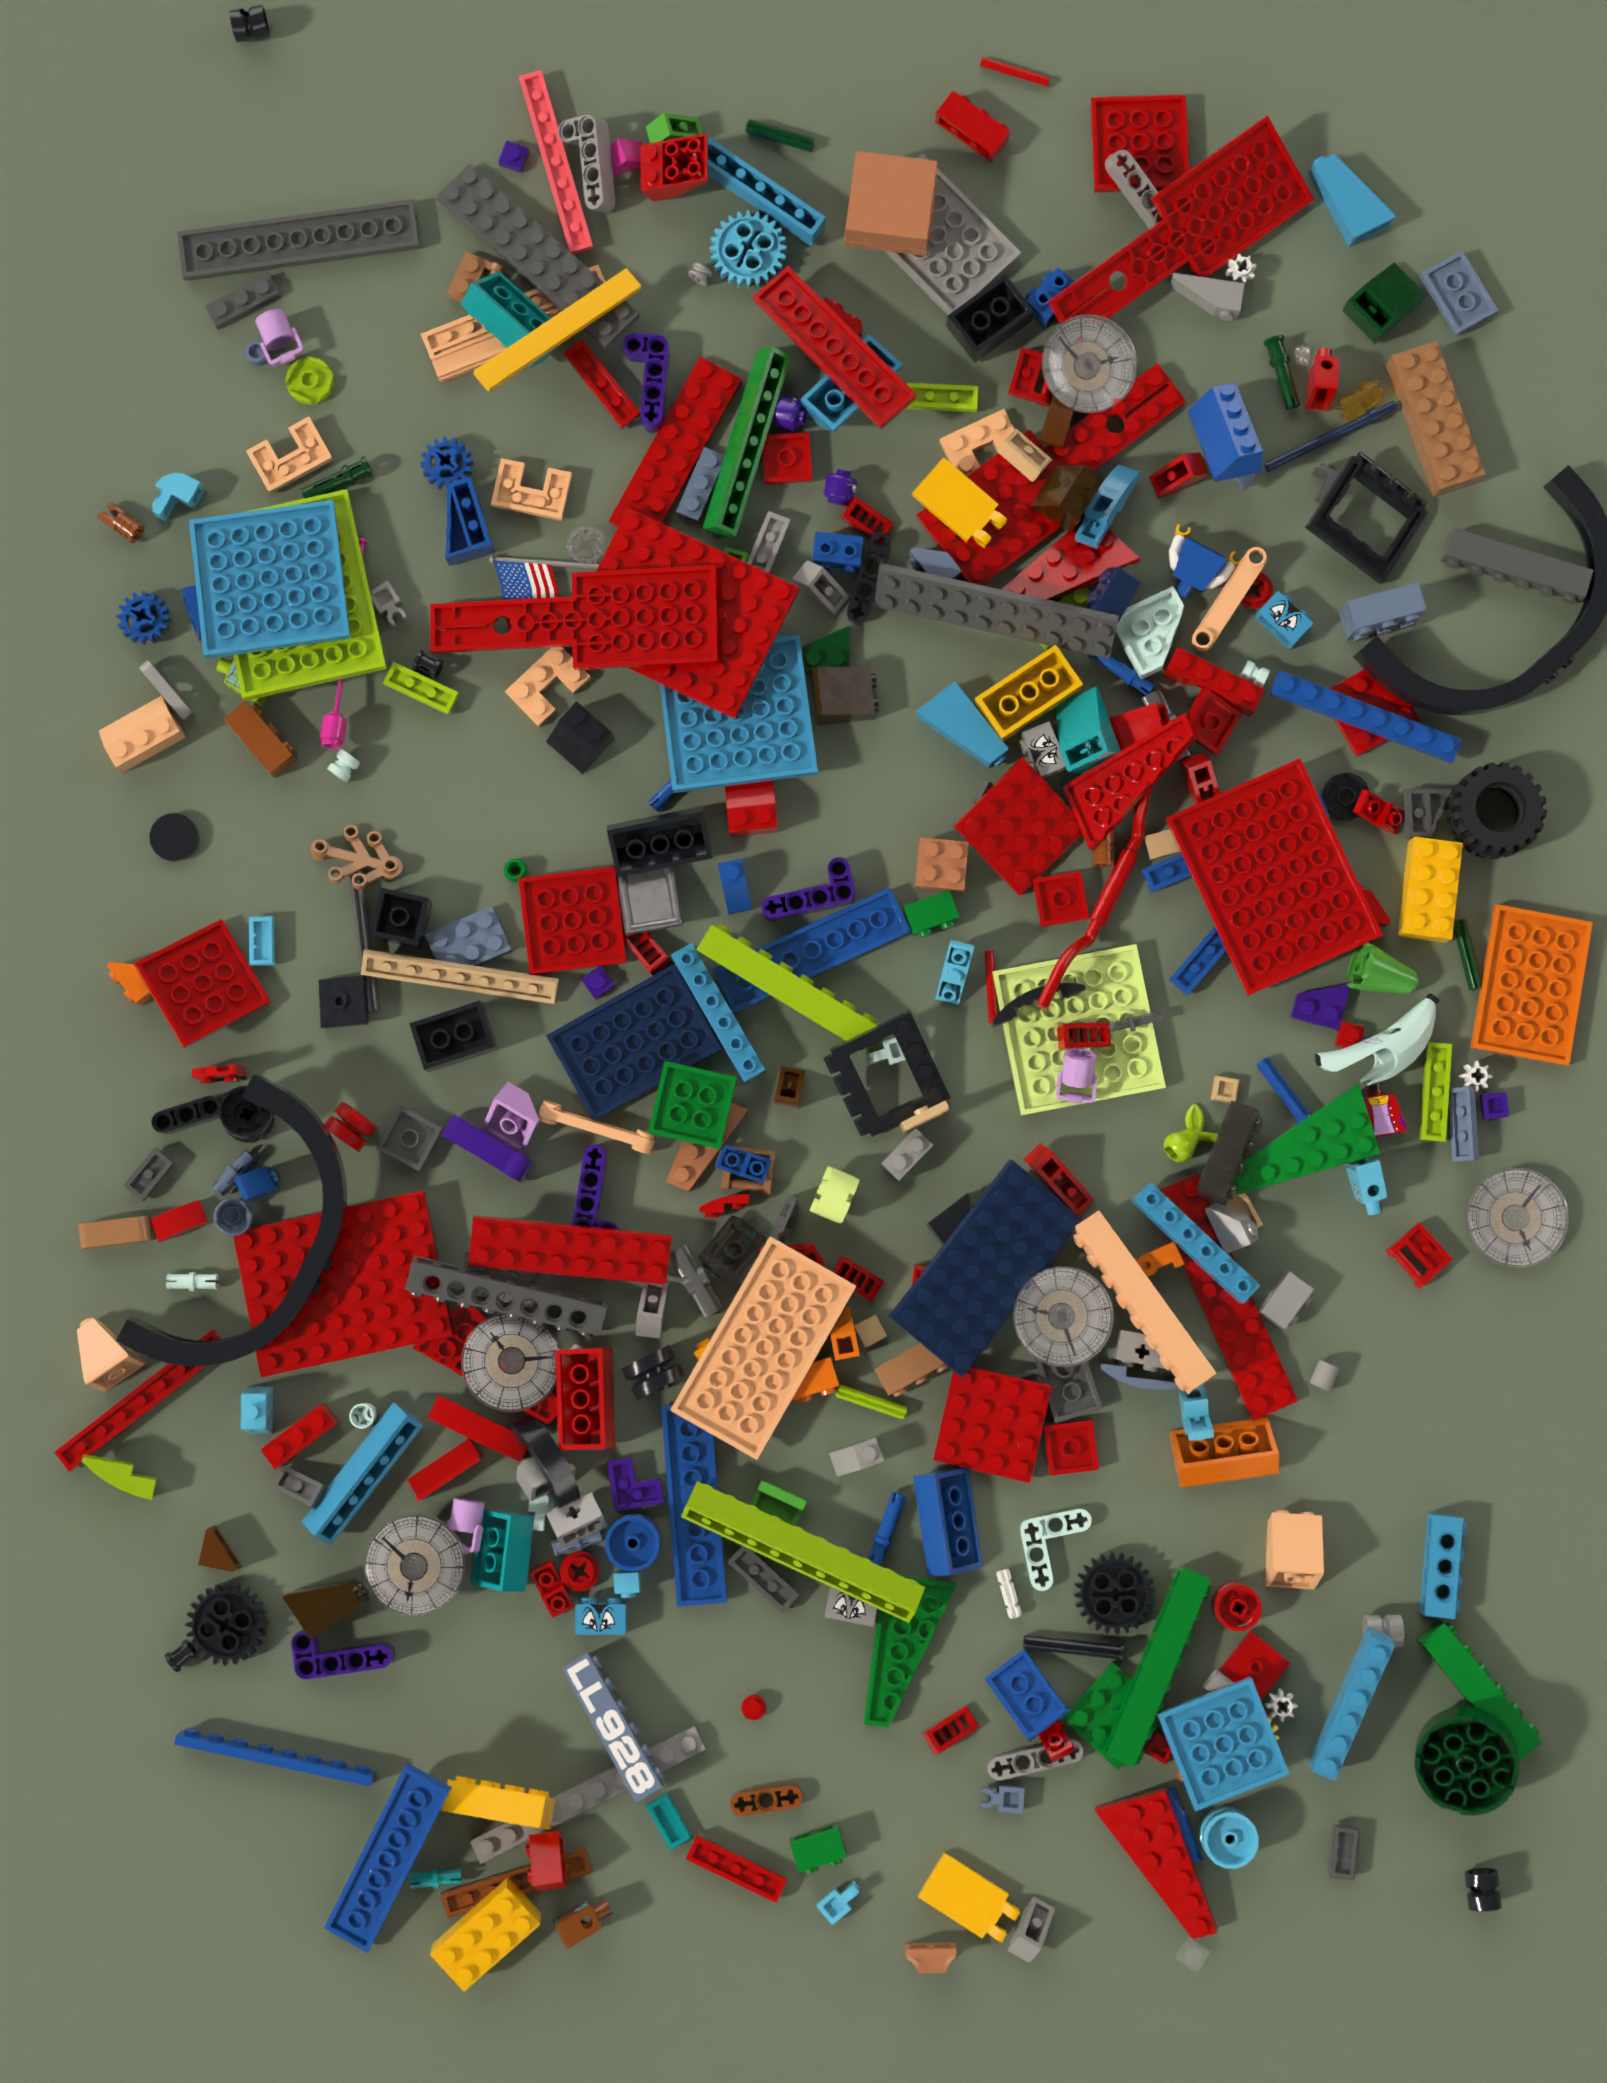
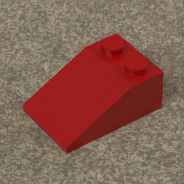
M773 780L725 786L730 837L778 832Z

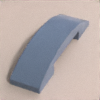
M1099 1363V1369L1104 1373L1131 1386L1150 1390L1179 1388L1175 1383L1174 1378L1176 1377L1174 1374L1172 1381L1126 1376V1366Z

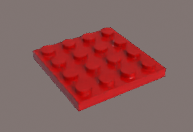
M1186 95L1091 97L1094 193L1122 192L1105 168L1108 156L1119 150H1126L1132 155L1157 191H1161L1189 170ZM1118 159L1119 161L1116 164L1118 167H1120L1119 165L1122 162L1120 159ZM1130 177L1129 183L1136 189V179Z
M1022 757L953 825L959 834L969 842L973 849L1018 896L1033 883L1032 879L1038 878L1082 834L1073 811Z
M614 866L518 878L529 974L539 975L627 963L618 884Z
M222 919L134 963L135 969L183 1049L269 1005L271 1002Z
M972 1366L963 1378L953 1371L933 1460L1030 1483L1052 1385Z

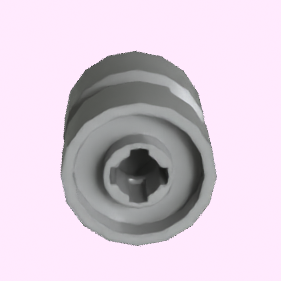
M1364 1615L1363 1635L1366 1628L1370 1627L1390 1635L1395 1646L1394 1648L1403 1647L1404 1625L1401 1615H1385L1383 1619L1379 1615Z

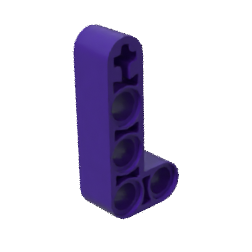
M630 333L623 340L625 356L632 362L645 363L641 403L642 426L647 432L656 433L664 422L669 365L668 342L661 335ZM632 344H638L640 346V348L636 351H631L628 349ZM656 346H662L664 348V350L660 353H655L652 351V349ZM654 369H660L662 371V373L658 376H653L650 374V372ZM652 392L660 394L657 399H650L648 397ZM651 409L655 412L653 422H649L651 419Z
M836 857L829 862V884L767 897L761 905L764 918L769 921H778L849 905L854 899L855 888L848 861L844 858ZM836 864L843 865L845 872L842 875H835L832 872V867ZM840 888H847L850 890L851 895L847 899H841L838 897L837 891ZM823 893L826 895L827 900L823 904H817L813 900L814 895ZM794 898H799L802 900L803 906L800 909H792L789 905L790 901ZM785 900L787 912H783V907L777 908L775 914L766 911V909H769V904L774 903L775 907L782 906V901Z
M453 1114L441 1134L520 1183L525 1181L535 1164L533 1160Z
M597 1144L588 1146L584 1151L572 1225L587 1222L590 1227L604 1228L605 1226H612L614 1229H619L615 1223L598 1220L607 1164V1152L602 1146ZM595 1149H598V1153L602 1155L601 1159L596 1160L595 1165L596 1167H601L600 1171L587 1169V1165L593 1166V1159L589 1155L594 1153ZM591 1173L596 1174L598 1183L593 1187H588L585 1183L586 1176ZM585 1198H592L594 1201V1207L590 1211H584L581 1207V1203Z
M304 1629L296 1633L291 1641L294 1670L301 1679H314L381 1669L389 1665L395 1658L394 1647L385 1642L320 1652L318 1636L310 1640L308 1648L300 1644V1636H308ZM381 1649L384 1654L387 1653L388 1655L384 1661L382 1657H376L370 1661L371 1656L378 1654ZM353 1653L362 1655V1665L354 1664L352 1661ZM328 1657H335L338 1660L337 1669H332L328 1666ZM304 1660H308L313 1664V1672L309 1673L303 1669Z

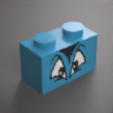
M1279 591L1272 596L1254 617L1289 650L1314 624L1310 621L1311 617L1307 612L1298 610L1293 605V600L1288 595L1281 594Z
M582 1597V1601L576 1603L575 1635H626L627 1602H622L621 1597H608L607 1601H597L596 1597Z

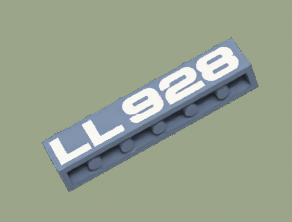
M588 1652L561 1669L634 1801L637 1803L664 1787L663 1780L666 1778L659 1766L654 1767L650 1759L653 1755L646 1743L642 1745L638 1738L640 1731L634 1721L629 1722L625 1715L628 1710L622 1699L617 1700L613 1691L616 1688L609 1677L605 1678L600 1670L603 1668L599 1657L596 1654L593 1656L591 1652Z

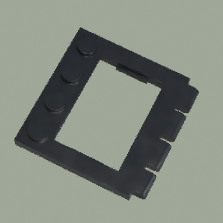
M1360 451L1356 457L1354 455L1349 457L1305 528L1377 583L1381 584L1386 580L1428 513L1424 510L1428 503L1416 493L1408 497L1411 489L1398 479H1394L1390 484L1392 475L1378 464L1371 469L1374 461ZM1353 478L1407 518L1384 556L1378 555L1368 544L1352 535L1351 531L1340 526L1330 516L1334 507L1340 503L1347 492Z
M909 1010L831 1048V1054L823 1058L830 1074L838 1071L841 1072L833 1077L840 1095L843 1096L851 1093V1095L843 1099L850 1116L855 1117L861 1114L860 1117L853 1120L860 1136L870 1133L871 1137L915 1116L914 1111L926 1105L929 1109L951 1098ZM894 1034L923 1096L914 1101L910 1100L889 1110V1113L878 1117L849 1055Z

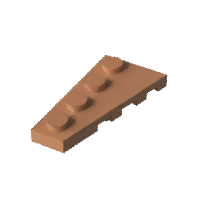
M731 1103L722 1144L725 1143L738 1123L748 1112V1109ZM682 1141L666 1183L689 1192L719 1149Z

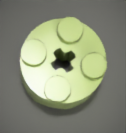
M827 1166L822 1178L823 1180L815 1194L816 1198H814L809 1211L841 1224L849 1209L860 1179Z

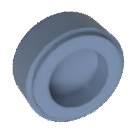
M260 340L249 342L244 350L246 359L254 366H261L267 362L260 345L262 341Z

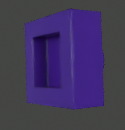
M506 140L498 161L499 166L522 173L529 154V148Z
M602 966L597 967L581 979L595 1000L615 987V984Z
M1507 1092L1480 1095L1482 1119L1509 1117Z

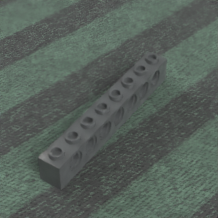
M413 1255L405 1290L410 1291L409 1293L414 1296L423 1297L425 1294L433 1296L435 1300L440 1302H448L449 1300L459 1302L458 1305L465 1308L480 1307L483 1308L484 1312L490 1314L501 1312L507 1314L512 1319L520 1320L521 1318H526L537 1325L552 1324L559 1330L569 1331L573 1329L579 1331L581 1335L588 1337L600 1336L607 1311V1301L416 1255ZM430 1276H436L440 1282L436 1285H431L426 1279ZM460 1282L464 1285V1288L456 1291L452 1289L451 1284ZM478 1288H485L489 1293L481 1297L475 1291ZM507 1293L513 1299L510 1302H503L499 1297ZM528 1299H533L537 1302V1305L533 1308H528L523 1303ZM552 1305H557L561 1308V1311L553 1314L548 1311V1308ZM575 1311H582L585 1313V1316L582 1319H575L572 1317V1314Z

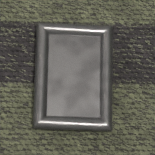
M674 866L617 878L625 935L683 925Z

